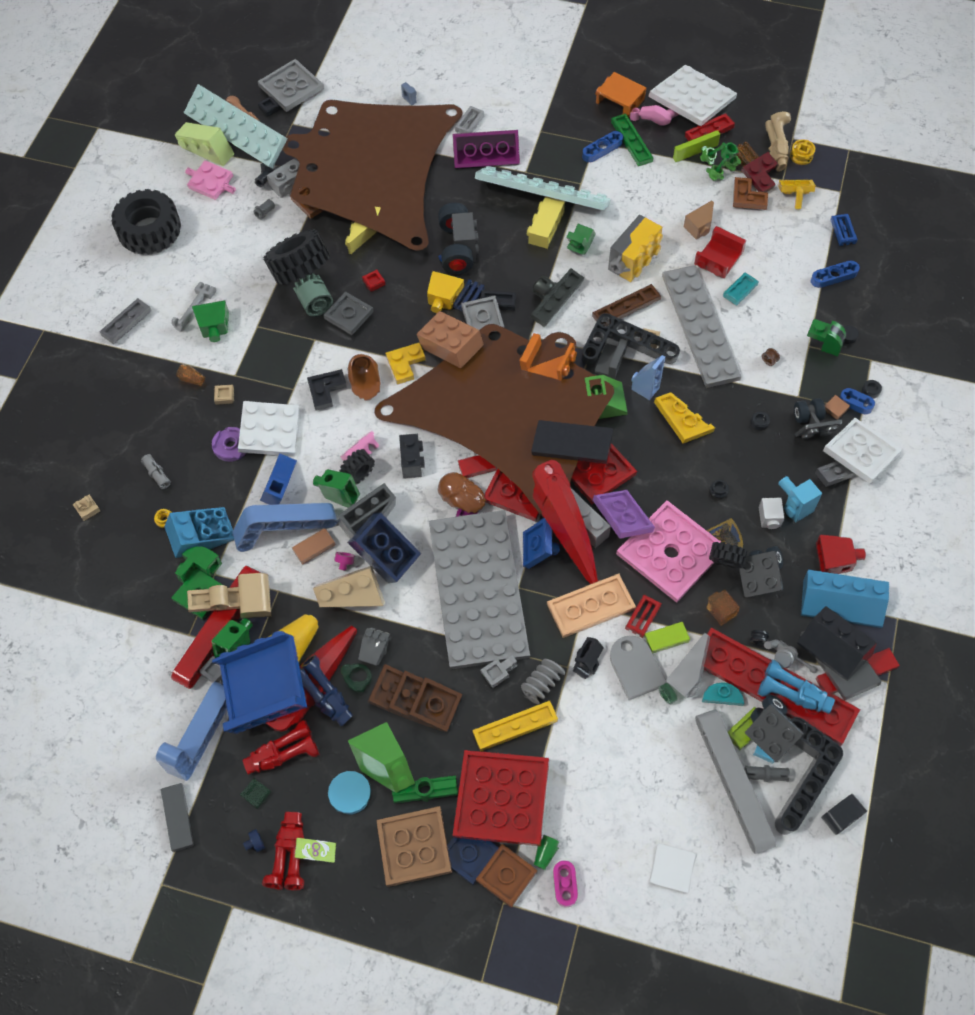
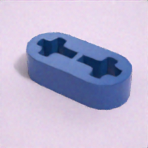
M851 388L844 389L839 397L850 405V409L864 415L870 414L875 406L873 398Z

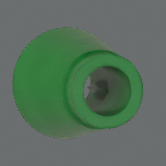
M543 835L541 845L537 847L533 865L546 870V867L559 849V841Z

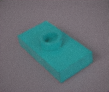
M744 272L723 293V297L737 306L758 285L759 281Z

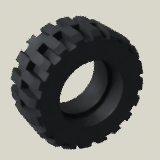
M145 189V191L136 190L135 193L130 192L125 198L122 197L119 200V204L116 203L112 211L111 221L119 242L131 252H137L138 254L147 253L148 255L156 251L157 253L161 252L162 249L170 247V243H174L177 239L176 236L178 237L180 234L181 222L176 206L168 195L163 192L160 193L158 190L151 191L150 189ZM157 218L151 224L136 226L143 219Z

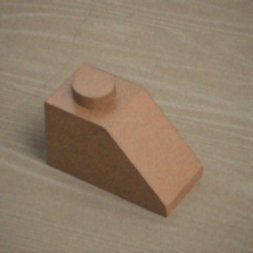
M712 200L685 215L684 228L696 240L710 232L714 207Z

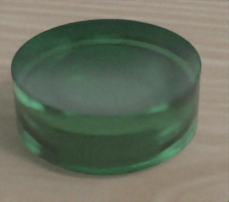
M664 683L659 687V693L666 703L672 704L677 701V695L669 684Z

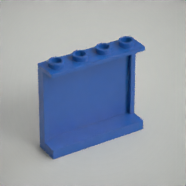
M277 631L268 638L257 639L253 644L239 646L233 652H224L220 654V657L212 659V663L220 665L229 716V721L223 723L225 732L237 734L307 707L294 637L284 631Z

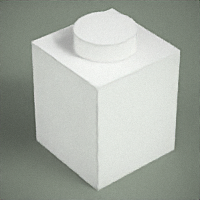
M762 498L759 505L762 528L776 529L781 527L784 521L781 498Z

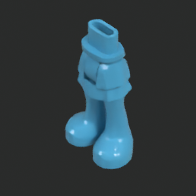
M773 659L770 661L757 695L765 697L773 692L788 698L803 708L813 709L817 712L823 711L828 714L831 712L835 699L827 696V692L822 691L813 683L810 684L807 680H801L781 668L777 661ZM774 679H779L783 682H786L797 688L798 691L790 689Z

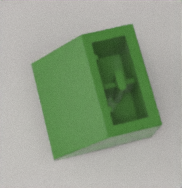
M605 375L585 377L588 396H591V392L594 395L602 393L606 395L604 380L614 388V395L599 419L628 415L622 382ZM601 378L602 386L594 385L590 390L589 380Z

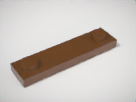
M650 284L592 312V317L597 322L600 315L607 313L622 319L661 300V295ZM607 322L601 323L603 326L609 325Z

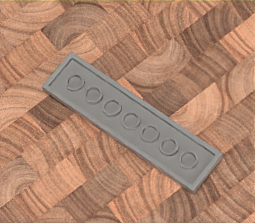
M696 265L664 271L662 273L663 280L705 387L740 381L741 374Z

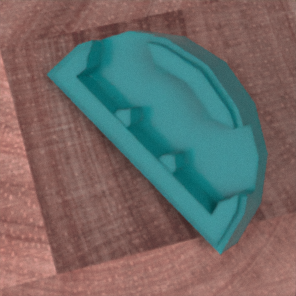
M725 682L709 686L704 692L702 702L744 706L743 695L739 689Z

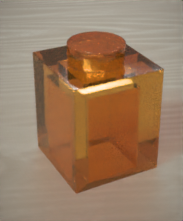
M726 590L720 593L715 592L708 598L709 602L706 608L721 626L738 615L740 607Z

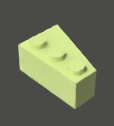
M186 122L175 134L178 144L183 149L221 166H224L234 155L231 146L219 127Z

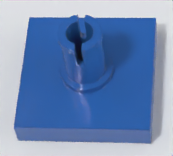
M545 518L523 532V567L530 569L552 554H558L560 544L552 542V528Z

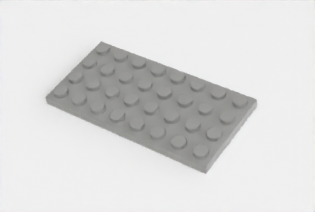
M505 510L430 520L429 526L450 670L490 664L496 659L499 662H503L512 655L516 660L530 658Z

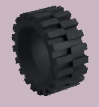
M308 229L307 231H300L299 234L295 233L291 237L285 238L282 242H278L276 246L271 247L270 251L265 253L266 255L263 257V260L277 284H289L291 281L295 282L299 278H305L307 274H312L315 269L321 268V265L325 264L326 260L329 259L330 253L318 231Z

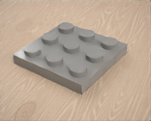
M296 59L258 81V86L286 112L324 89V84Z

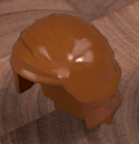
M357 354L353 356L347 368L352 392L360 399L365 401L371 400L380 392L381 382L378 364L368 355Z
M451 472L440 479L437 489L438 494L451 507H458L467 513L473 512L475 514L485 506V494L479 486L468 480L467 477Z

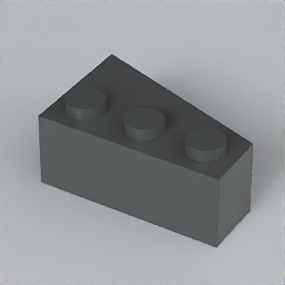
M383 483L338 515V524L351 539L373 514L381 512L387 518L396 506V497L386 484Z

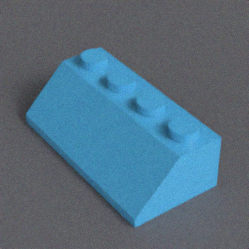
M808 570L803 580L801 616L815 617L827 606L849 623L882 628L889 602V582Z

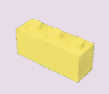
M545 196L543 202L541 201L539 204L538 213H535L533 216L532 226H529L527 229L529 244L548 249L564 214L565 201Z

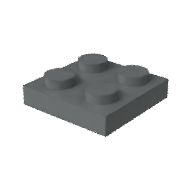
M344 292L324 314V319L353 335L374 311L370 305Z

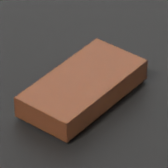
M324 528L293 546L292 550L303 565L336 544Z

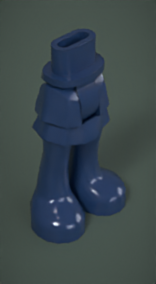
M313 655L300 668L303 688L312 697L316 706L321 709V712L331 717L332 721L336 720L342 726L353 716L348 710L349 705L345 703L342 693L338 692L337 687H334L322 672L319 658ZM307 673L311 674L325 691L323 694L314 685Z

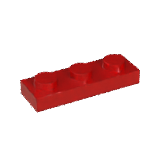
M725 113L706 122L702 126L686 131L685 137L688 141H691L717 130L722 134L733 129L735 123Z

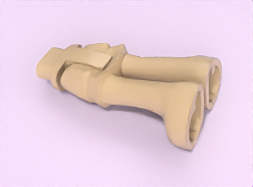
M783 111L773 114L771 120L765 123L771 146L768 149L771 156L778 163L777 171H782L787 166L786 162L788 161L789 146L785 138L783 125L791 121V115L789 112Z

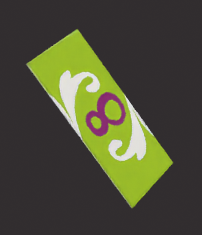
M297 838L295 858L334 863L336 843Z

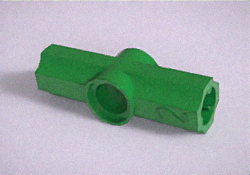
M456 775L432 779L422 777L414 781L415 784L396 793L392 791L394 804L418 800L428 802L433 798L458 795ZM423 786H430L429 792L425 794L420 793V789Z

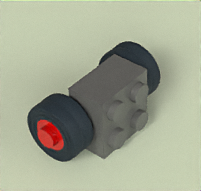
M448 203L443 205L438 212L439 226L445 232L453 233L454 244L443 250L441 255L442 266L450 274H463L472 268L473 262H476V254H479V246L475 244L479 243L478 233L474 231L477 230V219H473V212L469 213L463 204Z

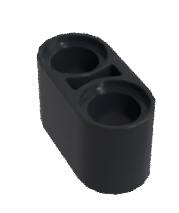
M852 793L826 812L821 818L831 831L837 835L864 815L867 810Z

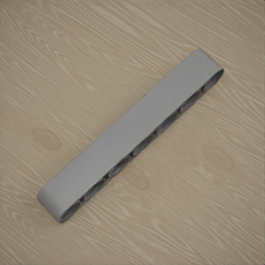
M714 709L695 716L698 729L751 850L754 854L776 847L775 837L719 712Z

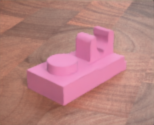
M373 431L367 433L341 455L342 460H347V456H351L352 452H356L358 449H363L366 453L371 454L369 445H372L375 449L378 448L379 444L374 439Z

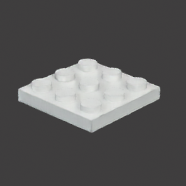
M243 401L238 452L279 455L280 453L285 456H295L299 405Z
M854 418L825 446L823 451L871 484L900 454L901 449Z

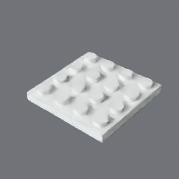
M684 65L649 93L650 98L699 126L705 124L735 100L737 93L730 88L719 84L717 81L708 78L703 73H699L687 65Z

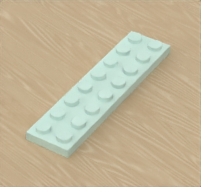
M197 84L184 111V114L202 125L221 128L227 141L271 168L274 167L288 139Z
M486 166V168H482L475 173V179L599 210L606 209L611 200L605 194L597 193V195L590 194L591 191L581 189V191L574 190L575 187L568 185L561 187L556 182L550 181L545 183L543 179H529L524 174L513 175L508 170L500 172L491 166Z

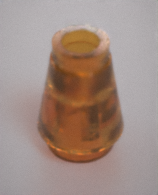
M182 364L176 374L180 381L202 386L205 381V376L188 364Z

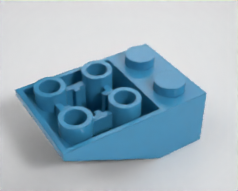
M224 507L169 513L164 526L175 558L183 557L182 553L193 547L212 549L234 540L233 528Z

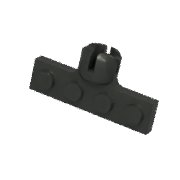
M572 268L557 283L544 275L540 276L539 279L541 280H536L532 292L540 297L542 302L532 312L530 318L545 327L581 285L585 277Z

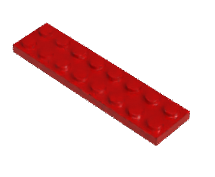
M713 628L710 629L707 634L710 636L703 670L732 684L737 689L761 702L768 695L776 696L787 707V717L791 719L794 717L804 719L842 746L861 709L819 686L817 687L827 692V696L835 699L829 714L823 711L817 712L813 709L803 708L777 693L772 692L765 697L757 695L771 660ZM782 668L793 676L804 681L806 680L792 671ZM774 679L788 688L798 691L794 686L779 679Z

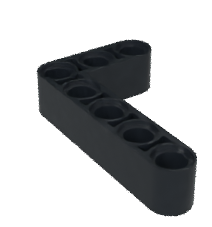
M604 313L599 316L583 347L582 361L586 365L595 364L608 338L620 342V339L627 340L628 347L655 359L663 355L665 356L664 363L673 364L677 361L680 348L669 340L611 314ZM607 322L609 326H603L601 323ZM622 329L626 333L620 334L617 330ZM600 337L602 341L597 342L593 338ZM634 337H640L642 340L636 341ZM656 344L659 348L654 349L650 345ZM671 351L675 355L669 356L666 352ZM592 352L594 356L588 357L586 353Z
M794 717L790 720L803 732L802 737L795 745L814 759L775 820V828L782 835L790 834L800 827L843 757V750L839 744L800 717ZM809 737L815 740L816 746L810 743ZM827 750L833 753V759L828 756ZM817 767L822 769L823 776L818 774ZM806 784L812 787V793L807 791ZM795 801L801 804V811L796 808ZM784 818L790 821L791 828L785 826Z

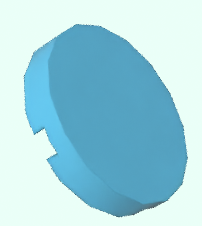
M346 771L338 774L332 780L328 790L330 803L335 810L349 815L361 812L367 806L371 795L368 780L356 771Z

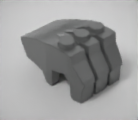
M372 627L367 628L362 639L358 660L376 666L379 665L383 656L387 653V645L391 641V633Z

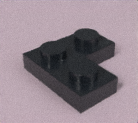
M342 369L307 377L315 411L333 407L330 391L347 388Z

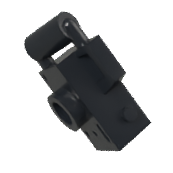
M587 637L582 647L577 651L573 672L583 679L588 678L590 674L594 675L599 666L598 658L604 647L596 638Z

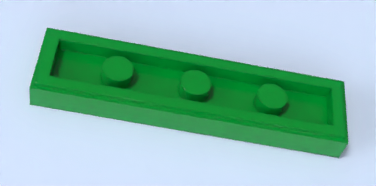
M627 114L611 118L612 125L616 131L622 133L623 143L638 167L653 162L652 154Z

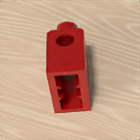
M820 535L816 542L821 572L834 574L851 572L856 565V560H865L866 558L865 549H854L851 538Z

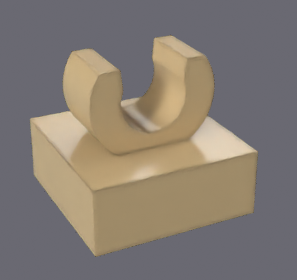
M90 494L73 504L83 521L100 512L99 507Z

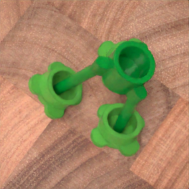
M723 142L716 149L712 147L707 148L706 146L701 149L702 155L700 159L702 162H708L709 165L714 164L717 152L721 150L723 160L719 166L713 165L711 168L706 169L712 180L724 179L722 166H726L730 171H735L736 166L741 163L737 156L739 152L737 146L731 142L727 144Z

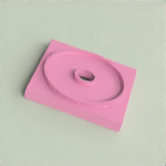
M666 500L649 518L655 527L654 531L631 536L617 550L616 554L677 603L715 563L709 559L712 543H720V541ZM670 547L677 550L678 556L674 558L668 557L664 550Z

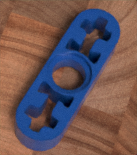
M613 131L584 147L583 160L594 162L620 147L623 142L622 133ZM600 145H605V146H607V147L604 148V149H602V148H599L598 146H600Z
M846 261L816 270L812 274L811 284L814 287L822 288L855 278L860 269L859 264L855 261ZM831 272H837L840 276H832Z

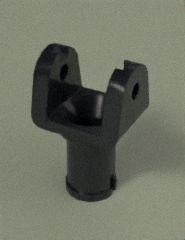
M264 163L260 164L261 174L254 179L255 184L258 187H263L268 181L267 175L279 168V166L272 169Z

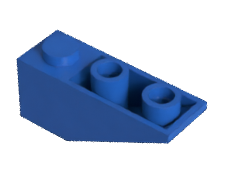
M279 453L260 501L269 505L280 504L297 460Z

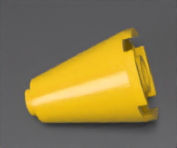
M305 614L278 630L294 637L298 662L301 660L319 626L314 616Z

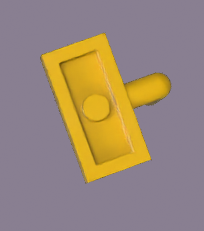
M779 180L778 184L780 191L784 194L796 192L795 209H801L803 194L815 192L816 186L813 180Z

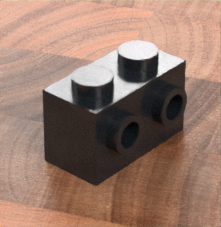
M418 433L399 435L403 479L422 477L421 468H425L424 456L420 457V452H423L422 440L419 441Z

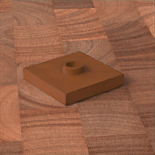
M501 844L476 878V882L512 908L538 870Z

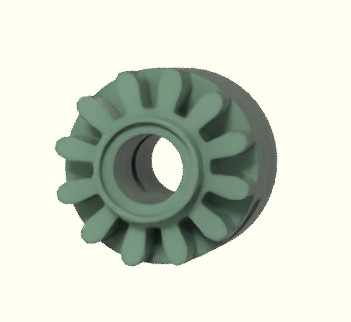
M314 273L311 275L307 274L305 278H299V281L295 282L296 287L293 289L309 316L322 315L333 305V298L319 275L315 276Z

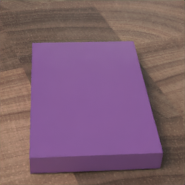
M628 490L594 495L593 502L619 538L654 531V525Z

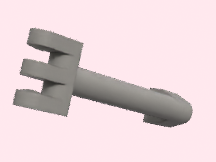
M203 282L198 283L194 289L198 295L180 320L176 317L172 319V325L176 330L181 331L194 313L192 306L199 305L204 297L211 299L216 292V287H210L208 284L204 285Z

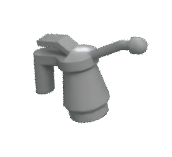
M771 640L764 643L766 649L774 648L777 650L774 660L780 664L781 668L790 667L794 660L808 667L812 673L817 671L816 667H812L798 658L797 650L792 646H788L782 640Z

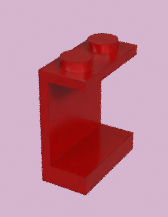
M716 226L713 229L711 240L703 251H697L694 264L725 279L744 252L747 240Z

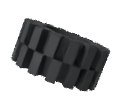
M358 449L356 452H352L351 456H347L348 459L343 461L344 464L340 466L339 472L351 474L355 484H359L361 480H365V476H369V472H372L375 460L363 449Z
M713 542L709 559L724 566L743 568L748 551L742 547H737V545Z

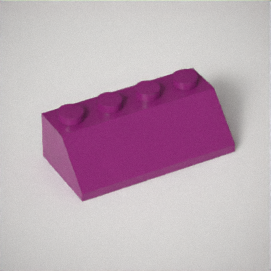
M518 130L452 134L455 168L520 164Z

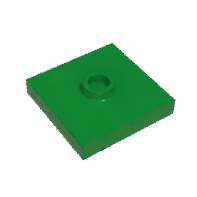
M196 568L172 596V600L188 610L187 591L204 590L222 584ZM211 611L191 613L204 620Z

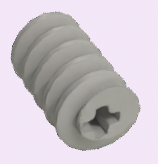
M543 659L542 665L536 667L537 671L531 673L532 677H527L526 683L521 684V689L525 696L535 704H540L537 697L545 698L542 691L550 692L547 687L548 685L551 687L555 686V683L552 681L553 679L560 681L558 673L565 675L564 669L552 660Z

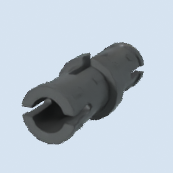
M745 765L748 779L764 780V782H770V780L789 782V768H774L769 765H764V767Z

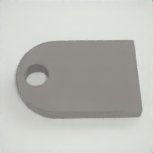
M624 636L613 644L610 652V661L628 700L666 686V680L648 644L644 640L636 636ZM624 643H628L631 645L632 649L630 651H624L622 650L621 645Z

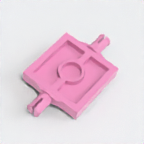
M206 160L196 171L189 167L185 171L186 174L193 176L187 184L188 188L214 200L224 191L232 194L236 191L235 187L229 185V181L233 177L232 171Z

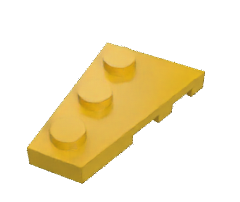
M671 392L655 398V405L683 444L714 432L715 427L713 425L706 424L701 420L702 417L698 413L694 414L691 412L687 405Z

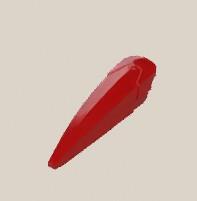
M556 460L546 461L538 465L533 471L535 482L533 499L585 579L590 584L596 583L598 579L589 536L580 509L570 488V483L561 465Z
M350 626L331 639L313 654L319 658L320 668L328 680L335 673L357 633V629L353 626ZM307 673V675L309 676V678L311 679V681H312V682L314 683V685L318 688V690L322 693V692H323L322 687H321V686L319 685V683L312 677L311 674ZM304 689L307 703L306 708L266 722V724L275 731H285L291 725L298 724L310 707L314 706L315 702Z

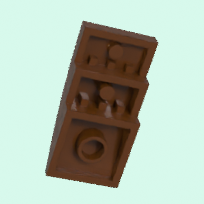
M384 664L368 699V703L408 720L447 732L462 694L426 677L422 679L410 672H402Z

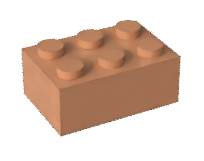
M441 311L417 333L422 349L459 368H462L484 345L478 329Z

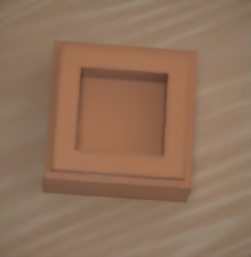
M836 395L825 405L826 412L836 420L850 407L849 404Z

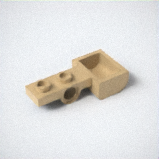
M265 573L238 575L239 587L227 588L224 585H216L204 590L187 591L188 612L240 609L241 618L271 616L269 576Z

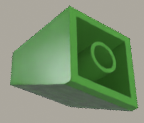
M387 722L348 740L361 772L395 793L415 784L406 758Z

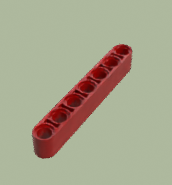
M245 566L238 575L261 572ZM238 576L236 577L230 588L239 587ZM240 609L213 611L173 670L171 680L188 689L194 687L201 677L199 670L212 656H215L211 641L230 620L235 622L239 620Z

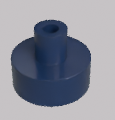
M257 829L248 833L250 839L243 843L246 851L253 847L257 853L265 849Z

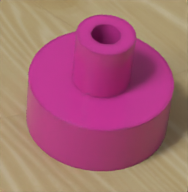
M336 552L334 561L340 563V570H347L348 564H354L355 555L347 552Z

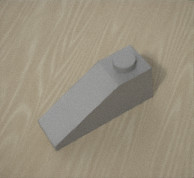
M706 633L702 635L666 680V682L687 698L690 695L693 697L700 689L698 685L701 682L710 636Z

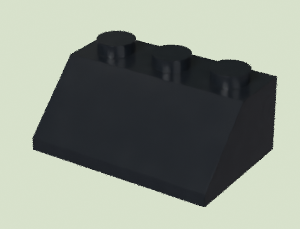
M827 606L812 619L797 642L799 646L846 681L871 658L877 644Z

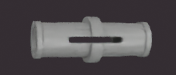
M147 454L142 457L141 462L148 470V475L154 478L160 489L169 487L171 481L164 474L163 468L155 462L152 455Z

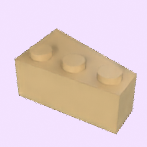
M372 565L317 584L313 588L319 607L383 606L385 604Z

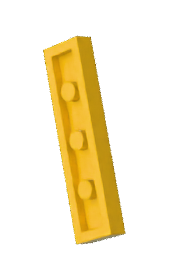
M547 701L473 730V735L481 752L556 723L558 718L551 702Z

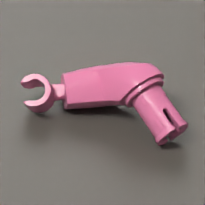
M654 105L642 107L641 111L638 108H634L630 113V119L637 121L639 116H641L644 120H651L662 126L669 124L671 119L679 114L671 109L665 110L660 106Z

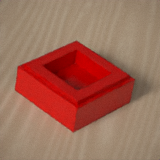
M378 270L362 277L370 292L386 285L384 278Z

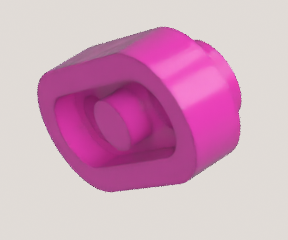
M563 860L558 862L553 870L555 898L560 906L571 907L578 898L576 871L571 862ZM562 870H566L568 872V876L562 877L560 875V872ZM567 892L570 894L571 897L570 899L565 900L562 897V894Z

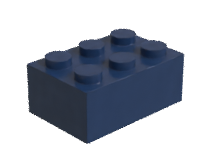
M381 512L373 514L347 542L370 566L372 565L373 569L387 583L398 582L421 555L417 548Z

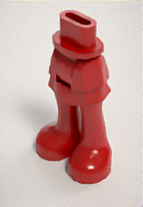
M302 720L295 729L279 739L270 740L267 744H263L255 752H251L249 757L242 759L249 775L255 771L260 773L261 770L274 769L275 766H281L285 761L302 753H307L311 757H317L320 754L307 722ZM299 739H303L302 741L289 747L288 749L279 752V749H281L282 747Z
M285 812L284 821H281V827L276 836L277 841L274 845L276 851L272 874L264 876L262 886L276 890H282L283 885L285 889L291 891L304 889V879L299 874L300 858H295L297 838L304 839L302 829L304 824L301 822L302 813ZM290 852L288 875L284 883L286 853Z

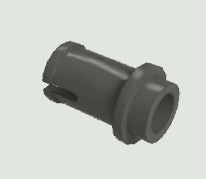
M267 199L263 204L255 207L254 215L259 219L264 218L265 214L275 208V204L272 200Z

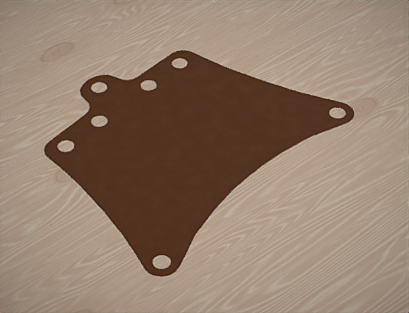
M326 100L321 105L311 132L307 134H291L286 137L288 139L282 149L283 152L296 158L300 163L291 192L292 198L296 202L313 206L362 224L412 250L425 249L429 244L424 222L423 204L427 174L435 152L444 136L461 118V108L454 104L413 106ZM328 107L337 108V113L329 114L326 109ZM453 108L457 111V114L449 116L446 110ZM320 129H327L330 133L324 137L320 136L318 131ZM290 141H297L299 147L292 149L288 147V143ZM313 163L317 165L318 169L310 172L306 169V166ZM301 187L310 189V193L306 196L299 194L298 191ZM375 207L381 208L378 216ZM413 237H420L423 242L421 245L416 246L411 243V239Z
M488 324L479 330L484 345L462 368L444 360L412 384L384 399L375 407L374 413L379 420L410 425L436 433L459 443L483 457L512 480L523 491L536 510L542 514V511L533 499V489L535 487L533 479L534 469L546 461L556 460L561 465L570 483L578 460L532 455L531 450L538 421L595 426L605 407L613 397L614 388L604 380L606 394L594 395L591 392V396H588L585 377L596 375L579 367L574 362L569 364L570 369L574 372L573 377L569 379L563 378L562 381L521 370L519 360L522 355L517 353V349L520 346H527L530 340L499 325ZM498 331L501 336L498 340L492 341L488 337L489 333ZM563 332L551 333L541 340L542 344L530 368L565 355L570 343H574V348L576 349V341L572 336ZM563 338L567 340V345L564 348H558L555 346V341ZM601 378L589 380L590 390L594 385L602 386ZM383 406H392L393 412L390 415H383L381 413Z

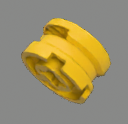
M805 139L794 142L790 153L791 160L798 165L809 164L813 160L815 153L814 144Z

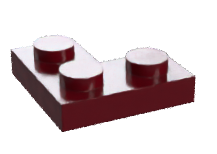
M767 152L745 165L741 171L747 178H752V185L758 192H768L776 184L767 173L775 169L778 163Z

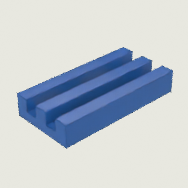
M849 215L831 216L830 220L839 246H842L844 243L850 245V242L856 244L857 237ZM846 227L848 229L850 238L848 237V234L846 232Z

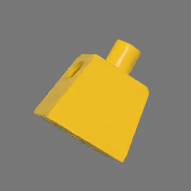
M433 271L427 292L428 303L432 305L431 311L438 313L442 308L452 309L455 300L464 288V279Z

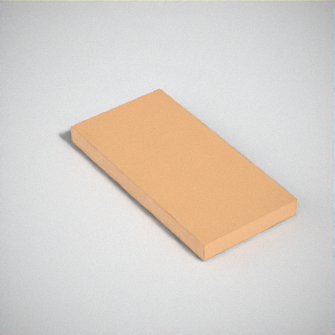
M619 574L547 601V606L562 638L636 609Z

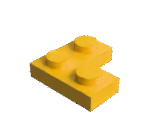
M420 343L386 352V358L397 385L414 380L410 365L425 361V355Z

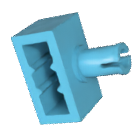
M788 476L779 481L778 485L788 495L784 509L790 518L798 522L815 511L822 492L810 479L797 487Z

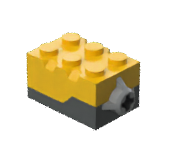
M639 214L610 247L608 270L629 282H632L635 277L638 278L642 268L647 267L652 257L661 250L660 242L663 238V227Z

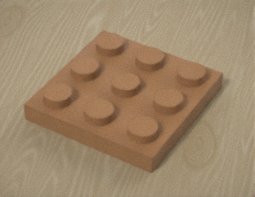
M440 806L377 820L387 887L452 873Z

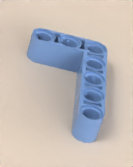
M331 503L252 505L243 510L233 530L236 549L244 552L254 547L262 531L331 528L338 523Z
M216 681L212 683L177 747L166 742L159 747L156 760L167 773L185 781L189 780L227 711L223 684Z

